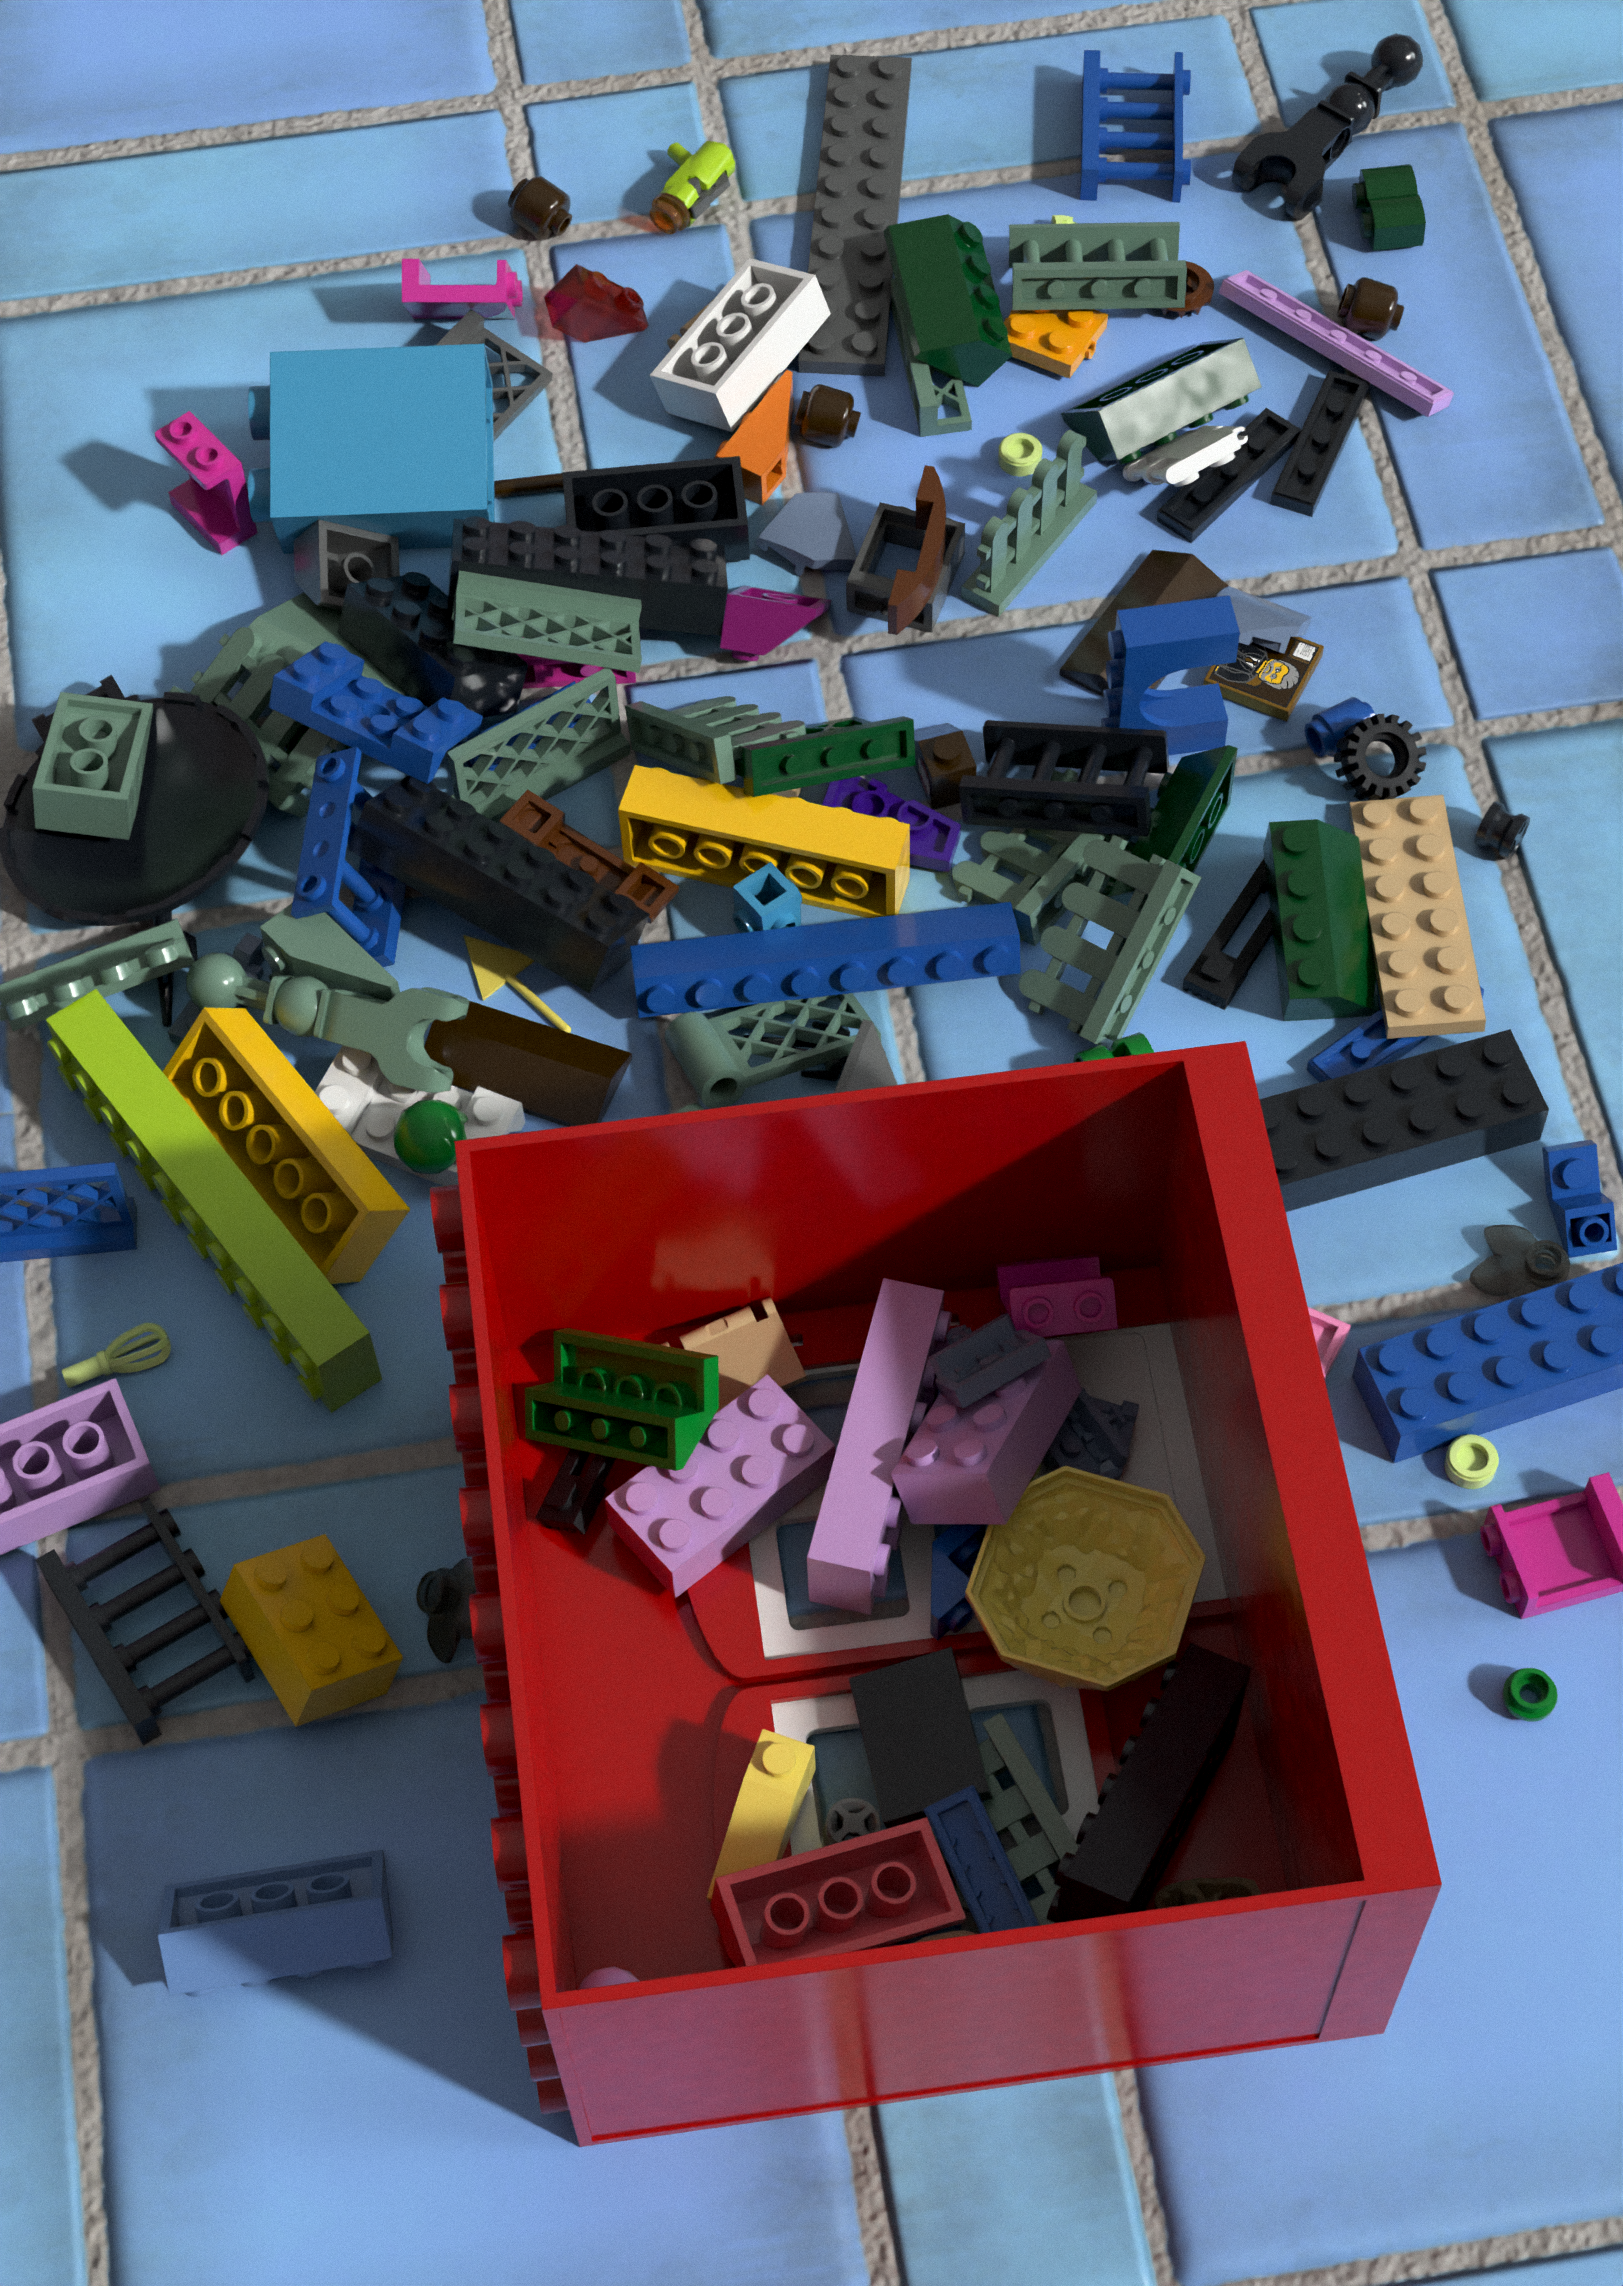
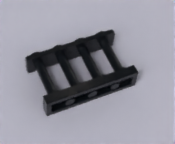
M995 720L985 721L983 726L985 758L990 765L985 776H962L959 784L963 824L1148 837L1151 828L1149 787H1143L1147 773L1165 774L1168 771V738L1165 731ZM1009 764L1035 766L1031 779L1005 778ZM1055 767L1081 769L1077 782L1050 780ZM1101 770L1127 772L1123 785L1096 783Z
M149 1497L139 1503L148 1522L147 1525L76 1565L72 1561L64 1566L55 1549L36 1559L47 1584L143 1746L162 1735L154 1718L162 1713L161 1706L233 1664L245 1683L255 1678L249 1663L254 1657L238 1631L232 1634L224 1621L229 1616L220 1603V1593L216 1588L207 1593L199 1580L206 1573L196 1554L191 1548L184 1552L181 1551L175 1538L182 1534L167 1508L157 1512ZM160 1542L173 1563L172 1565L101 1606L98 1602L90 1606L87 1605L81 1595V1592L88 1589L86 1583ZM185 1583L198 1605L125 1647L122 1643L112 1647L105 1633L113 1629L112 1623L179 1584ZM207 1623L210 1624L223 1645L222 1647L150 1689L147 1684L137 1689L129 1676L137 1671L135 1665Z

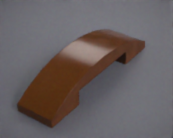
M925 465L916 497V529L926 530L915 572L897 569L888 602V634H899L918 616L930 599L942 570L945 556L946 505L943 487L934 466Z
M528 789L499 820V823L510 827L517 836L535 847H542L551 851L557 860L574 870L590 874L596 880V883L613 893L632 899L637 907L650 914L647 923L651 924L679 892L678 885L644 863L640 862L634 868L565 824L564 812Z

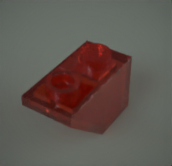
M578 264L544 296L552 327L584 343L641 332L649 326L643 308L644 302L634 289L630 287L624 288L608 280L602 273L598 271L592 272Z

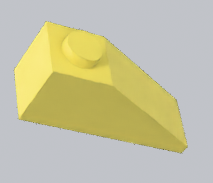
M762 1729L743 1778L708 1891L707 1901L711 1902L715 1878L782 1859L816 1770L815 1746Z

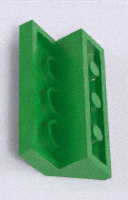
M572 1328L553 1331L554 1381L525 1388L526 1439L673 1471L683 1469L719 1408L718 1356Z

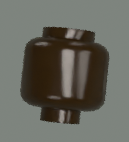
M542 176L533 177L530 180L527 178L521 180L509 197L508 206L511 208V220L538 240H546L553 234L557 236L562 235L571 223L572 214L569 213L571 205L570 196Z
M1362 277L1354 285L1348 283L1345 287L1339 303L1337 317L1342 318V325L1358 336L1378 341L1386 335L1388 329L1397 330L1403 315L1404 306L1397 304L1398 291L1394 286Z
M817 384L810 392L803 391L794 425L800 426V435L803 439L837 448L843 443L845 436L854 438L861 412L853 410L854 397L849 392Z

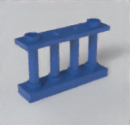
M1084 50L1080 200L1097 201L1098 183H1106V179L1172 180V202L1180 203L1182 185H1190L1191 159H1183V95L1190 94L1191 70H1183V52H1175L1173 74L1108 72V68H1100L1101 50ZM1107 89L1172 91V103L1108 102V97H1100V93L1107 94ZM1107 119L1172 120V133L1107 132V127H1099V123H1107ZM1107 149L1172 150V163L1107 162V157H1099V153H1106Z
M356 746L317 757L291 915L295 919L325 912L382 967L395 964L406 884L363 858L360 859L358 872L345 860L347 843L350 845L357 826L351 820L353 804L362 812L365 802L373 798L357 782L362 751ZM341 883L355 895L352 911L338 899Z

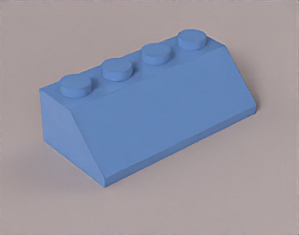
M383 1850L165 1885L158 1928V1940L169 1996L184 1993L188 1996H202L211 1993L216 1988L241 1984L244 1987H257L266 1984L273 1978L291 1975L310 1978L321 1975L327 1969L345 1966L363 1969L373 1967L382 1960L393 1959V1929Z

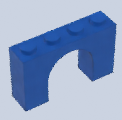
M1230 595L1117 610L1116 629L1108 633L1109 651L1112 660L1106 661V676L1110 689L1104 690L1103 693L1107 717L1101 719V727L1163 730L1167 733L1169 755L1205 751L1225 746L1228 716L1219 683L1173 690H1155L1149 687L1162 677L1180 670L1236 662L1240 631Z

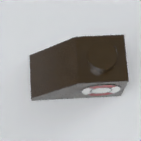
M949 723L914 731L916 763L914 767L930 808L935 810L959 804V784L962 776H976L977 768L963 731Z

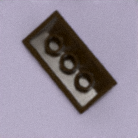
M1152 550L1060 668L1059 675L1103 697L1104 690L1110 689L1106 676V661L1112 660L1109 651L1108 633L1116 629L1117 610L1213 598L1222 589L1228 587V585L1193 554ZM1166 676L1157 680L1149 688L1156 690Z
M469 1001L465 1019L447 1022L437 1019L433 1021L424 1046L430 1059L452 1069V1086L473 1094L478 1086L521 1102L523 1112L566 1127L602 1122L632 1060V1053L472 1001Z

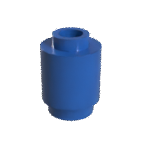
M1356 697L1344 700L1313 715L1312 721L1305 724L1304 732L1307 743L1318 757L1326 755L1334 757V754L1341 751V748L1336 747V744L1340 738L1346 736L1344 732L1356 723L1374 716L1375 713L1367 702H1362Z

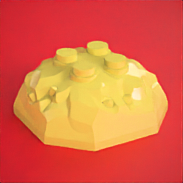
M1063 1466L1028 1484L1006 1525L988 1524L965 1591V1597L1001 1661L1034 1677L1056 1683L1061 1688L1073 1687L1108 1692L1129 1681L1137 1682L1146 1673L1165 1666L1166 1663L1176 1658L1205 1566L1206 1556L1169 1495L1069 1466Z

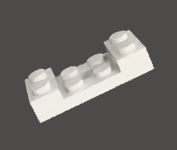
M342 1045L315 1090V1094L366 1156L442 1186L459 1184L456 1161L451 1167L437 1175L419 1174L406 1166L396 1154L393 1140L394 1128L405 1109L422 1100H442L450 1103L466 1114L469 1119L464 1125L467 1139L507 1135L510 1132L521 1131L525 1124L522 1103L479 1086L474 1094L455 1086H451V1091L437 1093L399 1086L391 1083L384 1076L377 1060L371 1053Z

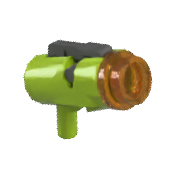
M706 141L693 155L678 142L669 146L667 154L680 168L669 177L663 190L652 201L649 215L653 224L660 231L666 234H674L677 231L684 230L686 227H690L710 207V204L730 186L729 177L735 171L736 163L731 150L725 144Z

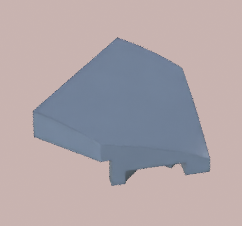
M832 492L796 493L767 525L755 542L765 552L771 547L775 552L789 560L793 565L794 573L799 577L804 573L807 566L811 569L851 572L857 558L839 494Z
M1230 586L1225 587L1216 594V597L1230 595L1240 631L1239 643L1249 645L1253 642L1285 654L1290 637L1305 635L1312 619L1308 615Z
M1006 1313L973 1332L966 1325L951 1328L946 1335L950 1345L931 1355L929 1361L937 1376L935 1383L940 1393L952 1403L964 1409L1052 1357L1043 1337L1024 1329L1016 1331L1009 1314Z
M1081 1387L1082 1390L1043 1460L1051 1472L1063 1466H1069L1119 1481L1129 1457V1446L1134 1423L1138 1415L1139 1404L1126 1400L1123 1401L1122 1405L1089 1396L1085 1388Z

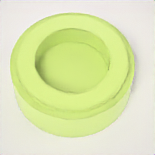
M1014 433L1008 435L999 445V465L1003 471L1010 475L1018 477L1031 475L1042 460V445L1036 437L1030 434Z
M1468 1434L1456 1438L1449 1445L1444 1460V1468L1449 1479L1456 1485L1466 1489H1478L1489 1484L1494 1478L1499 1457L1496 1448L1490 1441L1478 1435Z

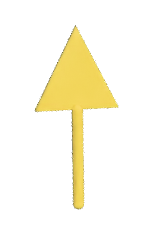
M463 935L483 1001L508 982L559 1030L571 1032V1027L516 977L517 974L532 964L534 960L519 951Z

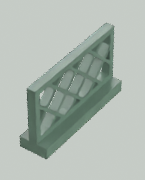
M459 571L451 620H454L453 644L639 673L642 662L639 618L642 608L641 600Z
M604 668L448 751L447 758L454 792L451 797L468 802L476 809V812L495 823H499V820L527 789L542 799L547 800L630 755V743L621 733L616 678L609 668ZM600 690L592 703H585L591 694ZM560 712L552 725L546 724L552 715ZM577 714H583L573 728H568ZM521 733L512 746L506 745L511 737ZM537 735L543 736L534 749H528ZM480 755L471 768L463 766V763ZM497 757H503L494 771L488 770Z

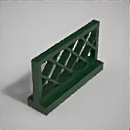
M902 716L871 722L858 717H850L805 726L806 735L743 746L742 758L734 761L736 775L743 777L744 794L752 797L916 765L914 719Z

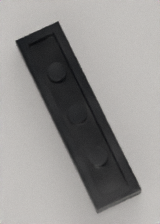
M1331 370L1328 371L1271 494V505L1310 517L1313 516L1369 393L1370 383L1368 381Z
M1265 408L1245 427V431L1238 434L1240 436H1248V440L1245 444L1241 445L1239 450L1233 452L1235 458L1221 466L1210 467L1209 465L1198 472V479L1184 485L1157 511V521L1192 543L1295 444L1301 429L1268 408Z

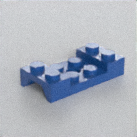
M325 641L273 676L269 708L351 748L357 746L362 753L426 784L433 780L446 751L456 744L462 745L480 733L482 715L467 709L458 701L448 700L444 697L430 707H427L416 698L406 697L385 687L376 679L364 677L362 672L365 659L348 652L343 646Z

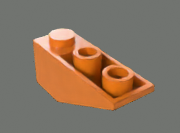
M786 370L779 380L768 388L757 407L752 412L749 411L743 416L738 430L729 441L724 440L720 444L715 458L740 456L745 498L762 506L786 477L793 411V374L789 370Z

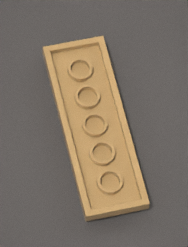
M1444 795L1350 802L1349 819L1352 834L1359 837L1374 965L1387 1039L1484 1032L1486 1016Z

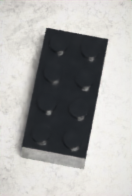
M740 456L562 472L566 522L569 526H574L581 531L599 533L604 530H617L629 536L639 537L660 534L669 537L671 540L690 542L694 539H708L716 544L724 545L726 562L750 560L748 520Z
M408 572L403 576L370 578L368 581L347 584L337 632L407 694L420 700L427 707H430L443 697L448 700H455L462 703L467 709L482 715L483 718L517 712L528 664L516 653L453 644L454 620H451L452 610H447L448 596L435 586L429 577L418 572Z

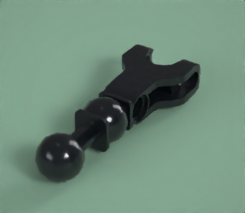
M1396 33L1383 38L1377 43L1371 55L1372 69L1364 77L1354 72H1349L1345 76L1343 84L1331 89L1325 100H1321L1316 107L1310 109L1288 131L1270 132L1255 137L1237 157L1233 169L1232 183L1249 192L1268 182L1284 184L1287 186L1284 213L1296 220L1305 218L1322 201L1325 171L1352 142V136L1368 128L1371 120L1378 117L1382 92L1388 86L1402 87L1417 78L1423 66V55L1420 45L1408 35Z

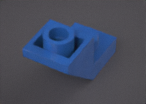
M1584 1140L1542 1147L1546 1196L1565 1255L1568 1258L1617 1250L1614 1203L1601 1193L1597 1144L1592 1140Z
M953 1524L932 1542L930 1634L937 1641L950 1629L954 1633L963 1629L975 1615L965 1597V1591L970 1578L959 1567L962 1570H966L976 1562L985 1536L986 1524Z

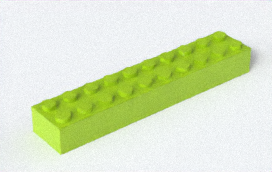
M98 990L91 991L47 1018L46 1022L52 1035V1039L47 1041V1045L60 1064L56 1068L65 1085L71 1092L79 1088L86 1097L82 1100V1103L97 1125L105 1122L111 1129L108 1136L117 1152L123 1158L131 1155L138 1164L134 1167V1170L149 1192L157 1188L164 1197L160 1203L170 1220L176 1226L183 1222L191 1233L187 1235L191 1246L202 1260L210 1257L218 1268L214 1270V1273L226 1292L232 1295L237 1291L245 1301L241 1307L254 1328L259 1330L265 1327L273 1337L269 1340L271 1348L283 1365L287 1366L292 1362L301 1374L297 1376V1380L310 1400L315 1402L320 1398L332 1413L381 1381L382 1377L370 1332Z

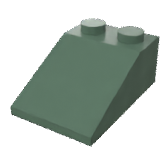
M60 692L32 788L36 829L129 840L138 807L153 714V703Z
M291 903L260 926L265 945L261 951L272 971V974L269 975L270 982L274 976H312L326 984L329 989L340 988L388 1001L400 993L398 981L325 912L295 919L291 915Z

